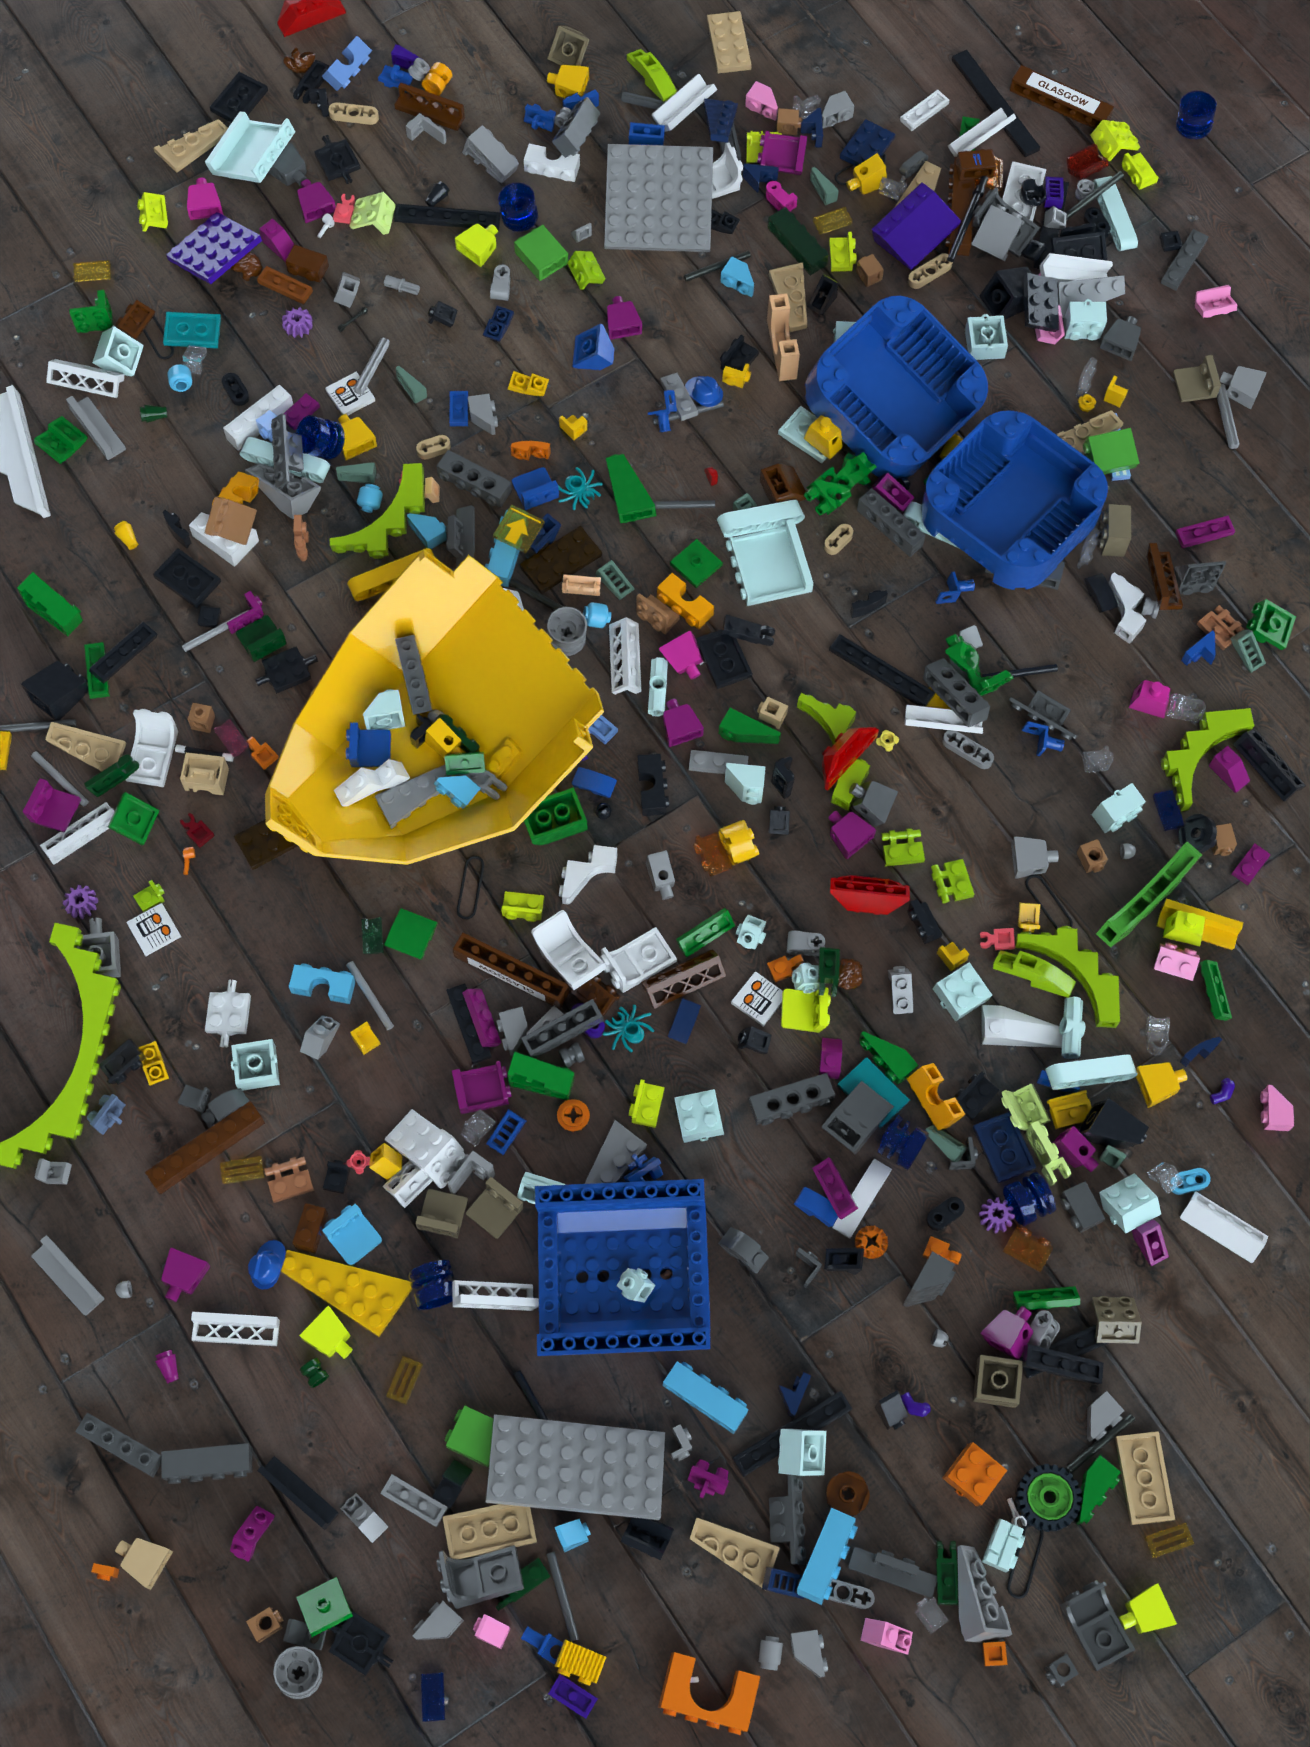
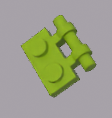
M909 828L906 831L895 832V830H890L888 833H881V840H889L890 845H883L885 866L924 863L925 857L922 842H914V838L921 837L920 829L913 830ZM907 839V843L897 844L896 840Z
M963 859L944 863L945 871H940L938 864L931 866L933 872L931 876L933 881L936 882L938 888L936 891L938 897H941L942 903L950 901L948 895H953L954 901L974 897L975 894ZM943 879H948L950 887H945Z

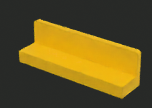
M1170 899L1164 901L1157 927L1165 929L1166 919L1176 911L1195 913L1205 917L1202 941L1230 950L1235 948L1238 934L1242 930L1244 922Z

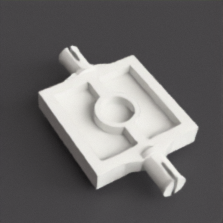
M228 980L227 991L222 993L210 992L205 1032L221 1035L220 1047L223 1048L224 1046L228 1047L229 1036L246 1034L251 995L249 993L235 992L236 980Z

